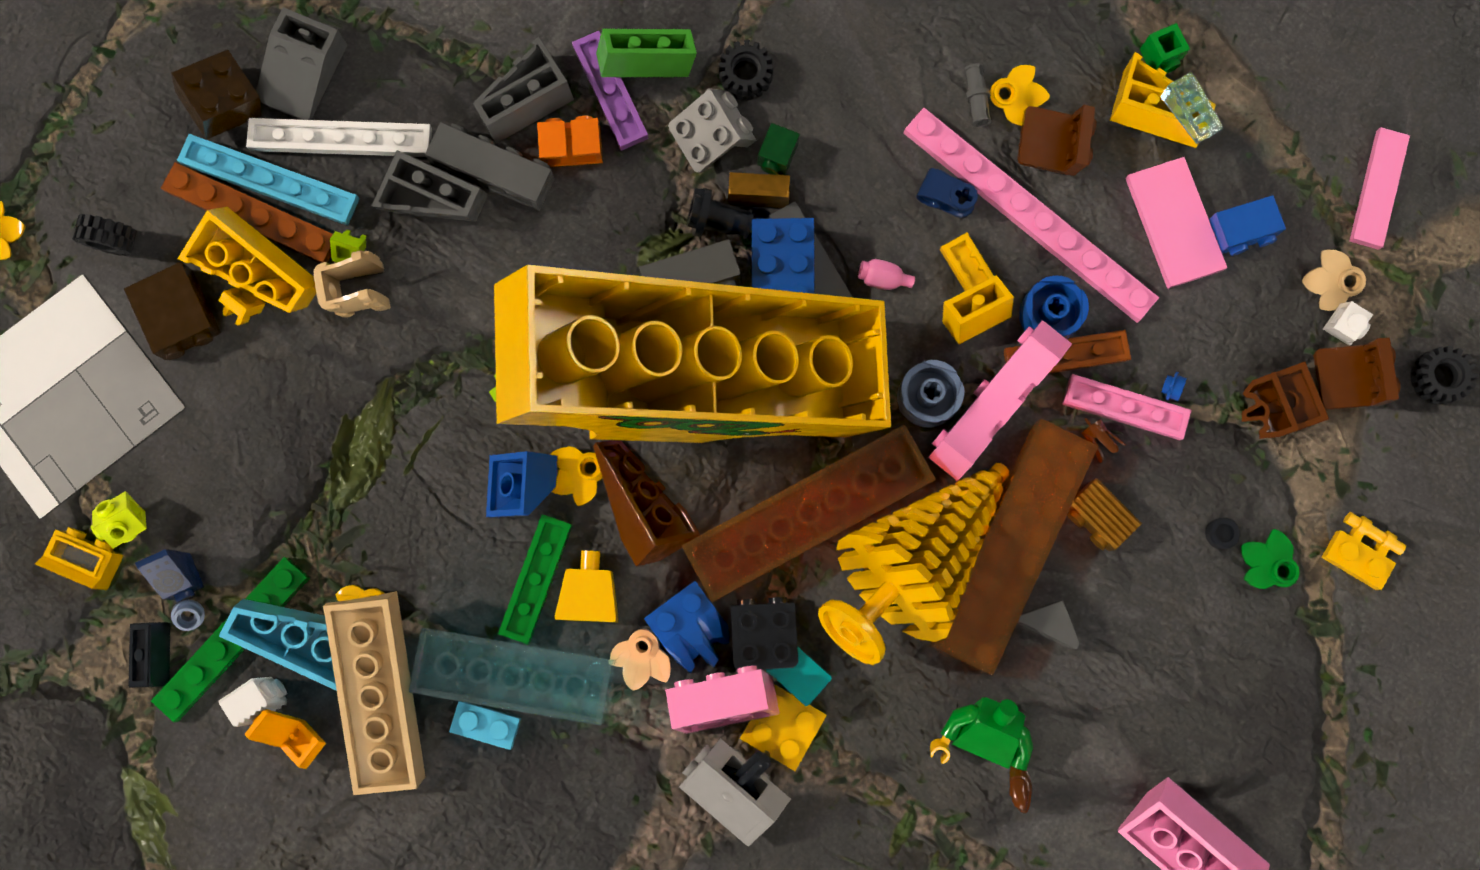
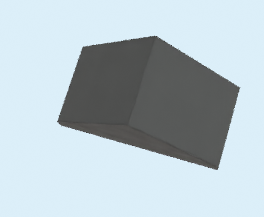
M1063 600L1016 615L1012 621L1068 649H1077L1080 644Z

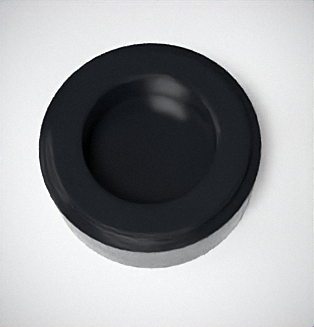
M1218 518L1207 525L1205 536L1212 547L1228 549L1235 546L1239 541L1240 530L1233 520Z

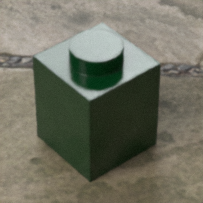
M771 123L759 151L757 165L768 174L786 175L798 147L800 134Z

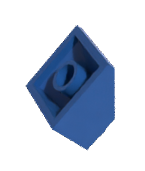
M529 451L490 455L486 517L529 515L556 487L558 456Z

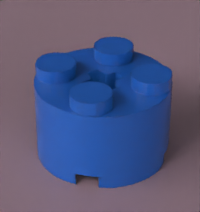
M1058 275L1045 277L1036 283L1025 295L1019 308V319L1024 332L1029 326L1035 329L1043 320L1064 338H1070L1082 326L1088 316L1089 303L1083 289L1081 290L1070 278ZM1052 306L1053 311L1058 312V314H1053V312L1049 310L1048 307Z

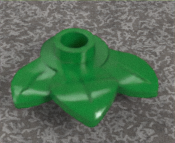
M1272 529L1266 544L1262 542H1246L1241 545L1242 558L1251 567L1244 576V580L1249 585L1258 589H1266L1273 585L1277 587H1290L1297 582L1300 571L1297 563L1292 559L1294 547L1287 536L1281 531ZM1280 566L1286 570V575L1283 578L1278 575V568Z

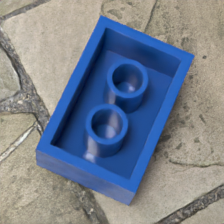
M814 218L752 219L753 288L815 294Z

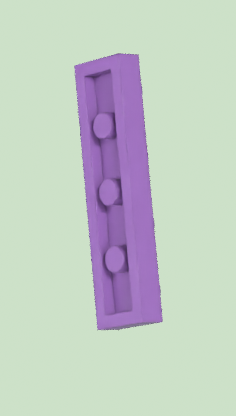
M596 31L573 41L572 46L622 151L649 138L622 78L601 77L596 55L601 34L599 31Z

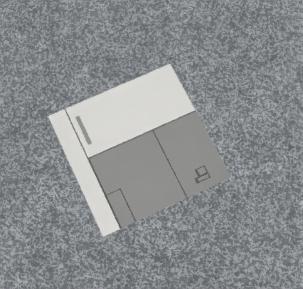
M84 275L79 276L0 335V466L39 518L49 513L185 408Z

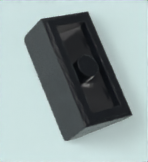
M149 622L130 624L129 688L165 686L169 682L170 623Z

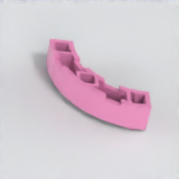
M1043 320L1035 329L1029 326L1017 340L1022 345L990 383L984 379L973 392L977 398L949 432L943 429L932 442L936 448L928 458L956 481L975 463L993 440L992 438L997 431L1006 424L1033 388L1039 385L1072 345L1071 342Z

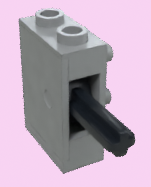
M721 738L712 748L706 744L682 772L686 778L679 786L748 847L777 820L791 800L790 797L770 781L768 774L765 773L772 764L768 751L761 752L757 750L746 761L740 750L732 749Z

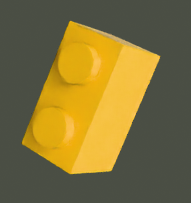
M996 275L945 301L943 304L942 323L957 343L961 344L1011 318L1014 296Z

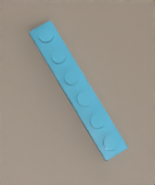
M188 134L177 159L183 166L347 226L360 199L356 194L192 134Z

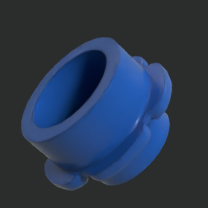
M1175 372L1174 377L1167 375L1161 393L1167 394L1166 400L1179 401L1187 378L1179 376V372Z

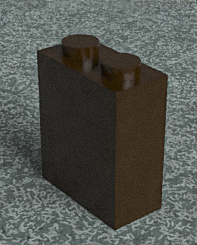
M182 262L176 263L124 288L152 353L164 360L177 359L185 354V350L194 346L207 345L213 341V337L221 334L193 270Z

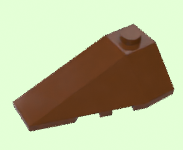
M621 440L602 441L594 444L593 448L621 541L636 567L661 561L701 536L686 509L679 502L675 505L663 493L666 488L659 481L655 484L644 472V464Z

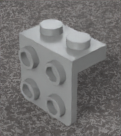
M709 88L670 121L668 125L670 132L695 172H703L734 146L749 147L757 141L752 133L753 127L751 123L740 114L735 97L728 91Z

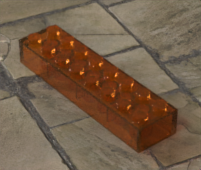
M1043 419L1033 424L1006 481L1000 500L996 503L997 508L988 524L989 528L986 534L980 537V539L985 540L979 551L976 563L971 568L969 582H966L964 595H959L960 603L958 607L952 608V610L958 609L954 620L949 621L953 622L947 638L931 642L930 648L985 675H994L1097 451L1098 445Z
M904 424L681 546L711 602L714 603L930 485L936 479Z

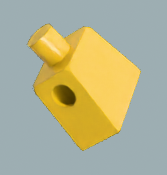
M581 551L580 569H566L555 612V620L618 623L614 575L612 571L599 570V551Z

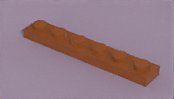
M174 162L161 186L164 192L205 211L228 207L267 239L319 263H328L331 257L330 238L333 235L332 233Z

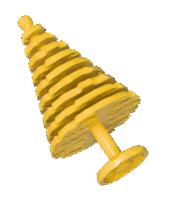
M995 463L989 471L981 470L971 475L970 478H964L956 482L955 485L947 486L941 489L940 492H935L907 507L892 512L893 515L884 516L877 520L878 523H870L838 541L836 550L855 549L844 552L837 558L842 571L864 568L863 571L853 572L847 577V580L854 590L865 589L859 596L866 602L857 610L843 601L832 599L825 602L819 608L818 617L823 628L841 649L862 663L870 665L879 663L885 655L886 646L881 634L873 623L880 616L891 625L915 623V625H909L902 632L917 639L937 642L947 638L953 622L949 621L954 620L958 609L952 610V608L958 607L960 603L959 595H964L966 582H969L971 568L974 567L985 540L980 539V536L986 534L989 528L988 524L994 516L997 508L996 502L1000 500L1003 492L1001 483L1009 476L1008 468L1002 463Z

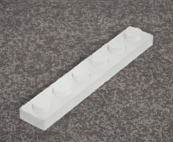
M249 118L246 147L250 151L381 156H394L398 150L411 157H426L425 153L432 140V127L430 124Z

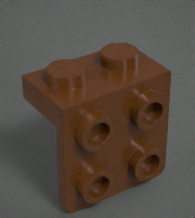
M1083 105L1072 115L1034 106L1027 107L1023 114L1017 158L1018 163L1023 166L1061 174L1076 175L1090 164L1093 157V148L1090 147L1091 137L1094 135L1097 126V120L1094 118L1095 107Z
M1390 337L1377 338L1365 345L1321 348L1314 352L1319 396L1325 410L1380 406L1399 399L1400 381L1396 377L1394 368L1396 353L1391 346Z

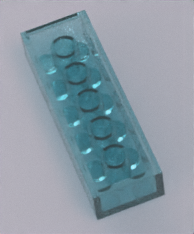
M421 628L409 693L603 725L605 723L616 660L433 628Z

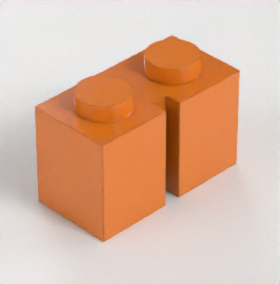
M584 115L578 116L575 120H571L568 123H565L560 118H549L545 122H537L539 158L550 167L603 163L601 128L598 118Z

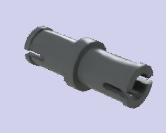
M970 64L964 69L968 86L966 100L971 106L972 125L984 127L992 123L988 99L991 96L990 90L986 88L983 64Z

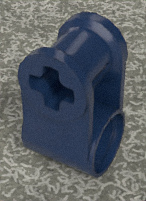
M930 168L916 198L929 207L940 209L958 218H964L969 216L974 210L978 194L975 187L971 184L956 179L942 170ZM961 197L967 198L964 204L958 203Z

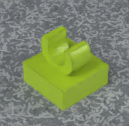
M346 230L343 233L335 231L330 238L332 261L340 262L351 258L352 252L365 251L366 235L362 234L360 238L351 236V230Z

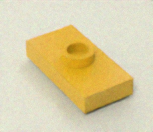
M968 232L941 246V253L964 291L994 277Z

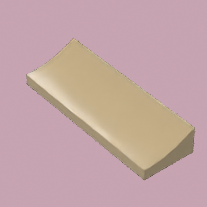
M395 591L370 597L326 603L323 609L353 795L417 789L426 776L398 593Z

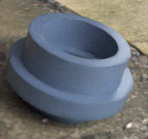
M182 600L175 604L171 611L173 624L182 631H191L198 628L203 623L205 617L203 606L194 600ZM190 611L194 615L187 617L182 612Z

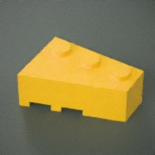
M1134 52L1123 71L1110 121L1196 148L1210 130L1216 104L1184 83L1182 86L1178 85L1165 76L1167 72L1161 68L1155 70L1141 60L1143 58L1141 55Z

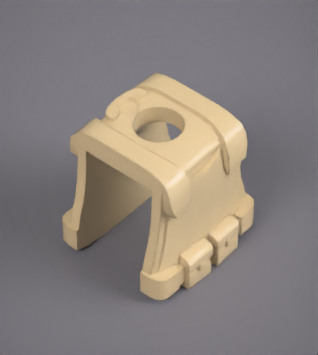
M360 250L352 252L351 258L334 264L327 262L318 264L314 269V282L318 303L321 308L334 312L343 318L351 317L356 311L373 309L375 311L390 309L388 297L371 289L360 290L343 297L341 293V280L384 272L380 257L370 251Z

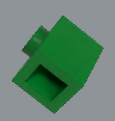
M1175 23L1150 34L1139 50L1146 64L1155 70L1161 68L1165 72L1170 73L1181 66L1180 62L1190 48L1178 24Z

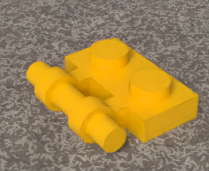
M1349 512L1343 522L1352 527L1350 533L1347 534L1342 530L1336 531L1321 558L1371 588L1382 590L1396 565L1394 561L1385 557L1386 554L1391 550L1401 555L1405 551L1406 545L1397 540V535L1392 532H1384L1372 525L1373 522L1365 516L1359 517ZM1364 535L1377 542L1374 549L1361 542Z

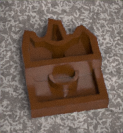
M1306 362L1254 379L1243 392L1246 398L1253 399L1256 404L1242 411L1241 422L1262 421L1263 427L1259 430V439L1281 437L1329 419Z

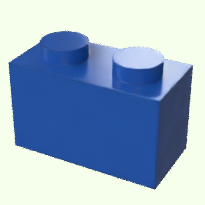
M1273 195L1217 212L1209 219L1222 254L1230 252L1231 256L1249 250L1248 246L1258 243L1259 247L1272 244L1277 241L1276 236L1286 230Z

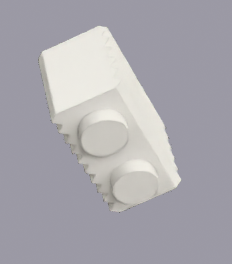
M272 677L251 678L220 699L219 704L233 726L252 725L254 719L263 710L268 709L276 712V709H281L282 705H287L285 697L287 691L278 679H273Z

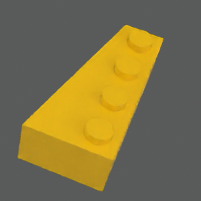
M228 207L207 210L177 258L185 263H192L200 267L201 271L217 275L229 281L228 284L238 289H246L254 293L255 297L288 313L308 307L316 295L314 276Z

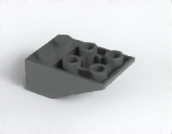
M283 7L270 32L256 89L260 97V103L300 120H312L348 45L339 30Z

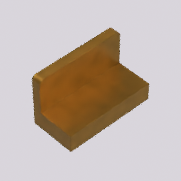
M730 172L728 204L784 208L789 204L790 176Z

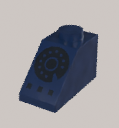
M164 549L135 563L137 569L163 600H174L176 603L182 600H189L196 596L195 591L204 588L190 553Z

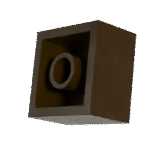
M228 49L171 72L175 93L206 140L247 123L249 118L262 116L259 95Z

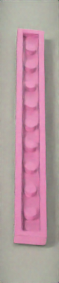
M923 108L905 128L904 134L961 181L974 186L977 194L1136 323L1144 317L1159 299L1151 290L927 109Z

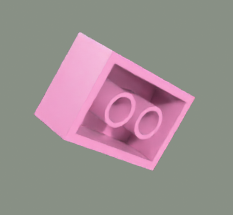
M746 666L737 669L738 674L725 676L724 672L707 675L706 681L694 683L693 679L675 682V688L665 690L672 729L688 734L779 715L773 677L762 669L757 670V666Z

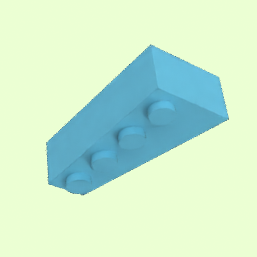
M242 599L233 607L219 637L336 690L324 615Z

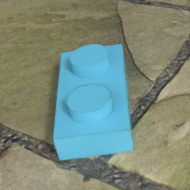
M460 700L449 732L512 750L521 718Z

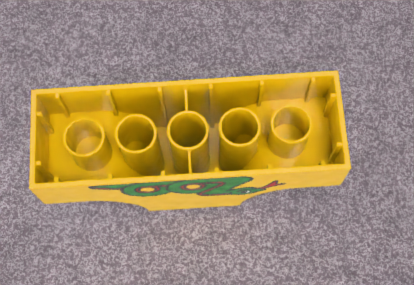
M526 265L494 284L497 424L574 427L590 430V439L685 443H705L732 438L780 435L850 437L891 428L884 301Z

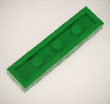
M543 514L541 515L499 629V635L528 645L530 644L571 532L572 524Z

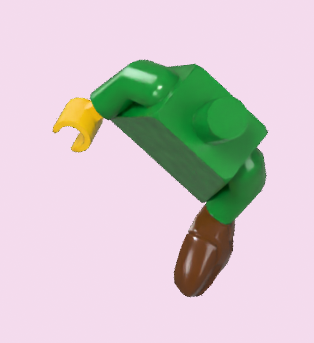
M982 697L974 705L970 704L956 708L941 731L942 738L931 742V758L937 750H944L940 760L942 764L946 763L950 758L949 744L952 741V745L1007 769L1010 768L1009 794L1012 797V802L1021 813L1026 814L1028 812L1033 791L1027 767L1033 750V742L1029 729L1024 726V713L1018 711L1017 704L1012 700L1004 699L999 703L987 697Z

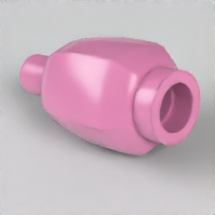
M872 259L868 262L862 261L858 271V279L864 280V283L869 287L882 290H893L899 286L912 288L915 282V276L903 274L902 269L898 265L880 259Z

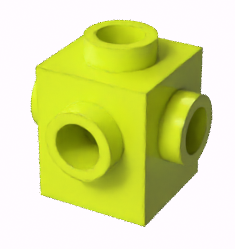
M126 491L111 500L102 501L92 511L93 525H91V530L98 540H105L113 549L122 543L132 541L139 533L147 529L145 511Z

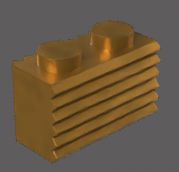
M1097 478L1091 480L1065 505V508L1069 510L1067 514L1069 519L1080 528L1084 526L1092 534L1090 536L1091 541L1101 550L1105 548L1108 551L1116 550L1142 524Z

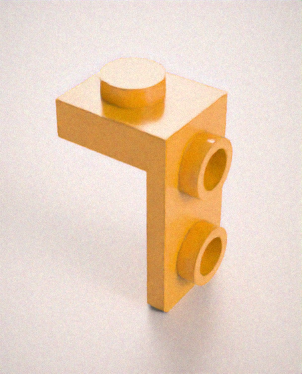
M268 709L263 710L254 719L252 725L245 733L249 740L280 747L299 768L303 769L308 768L326 745V742L305 720Z

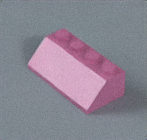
M1169 777L1145 794L1118 829V832L1161 870H1269L1270 867L1266 860Z

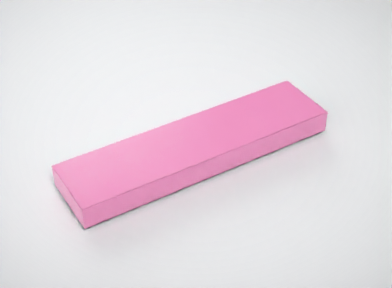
M1382 127L1376 131L1350 242L1377 250L1384 246L1410 135Z
M1075 374L1069 377L1062 405L1180 441L1184 439L1191 414L1190 409Z

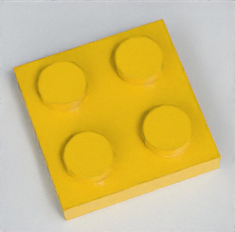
M774 684L779 715L749 721L740 739L761 752L768 751L771 758L796 771L827 715L811 705L805 706L794 695Z

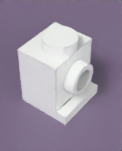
M1352 301L1341 303L1323 330L1351 346L1356 339H1362L1371 326L1368 322L1373 314Z

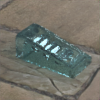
M1192 72L1170 83L1162 93V100L1196 144L1223 129L1201 85ZM1190 101L1192 105L1187 107L1186 103ZM1198 111L1200 115L1193 118L1192 114ZM1204 121L1208 124L1202 129L1198 127Z

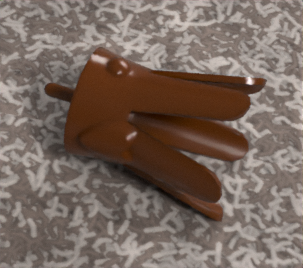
M1087 418L1084 419L1089 427L1081 432V434L1091 445L1099 463L1104 461V456L1097 439L1112 453L1118 452L1119 447L1109 435L1122 445H1127L1106 428L1102 419H1099L1094 424H1091Z

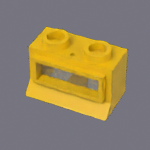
M68 527L66 531L55 529L43 556L35 565L91 589L108 590L124 555L113 551L114 549L106 541L96 539L94 543L85 539L87 533L72 527Z

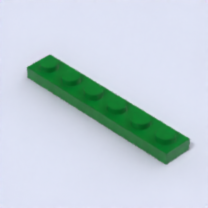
M283 557L245 599L284 607L307 583L310 577L288 557ZM227 619L151 700L173 723L181 720L245 650V648L219 637Z

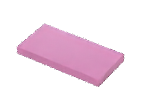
M1185 157L1127 175L1125 178L1167 289L1227 269Z

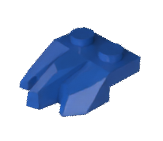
M696 581L692 582L644 618L672 658L689 673L695 668L694 659L696 657H701L715 668L720 658L713 644L716 642L721 644L729 643L728 625Z

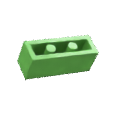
M602 29L596 52L601 77H689L697 54L691 29Z

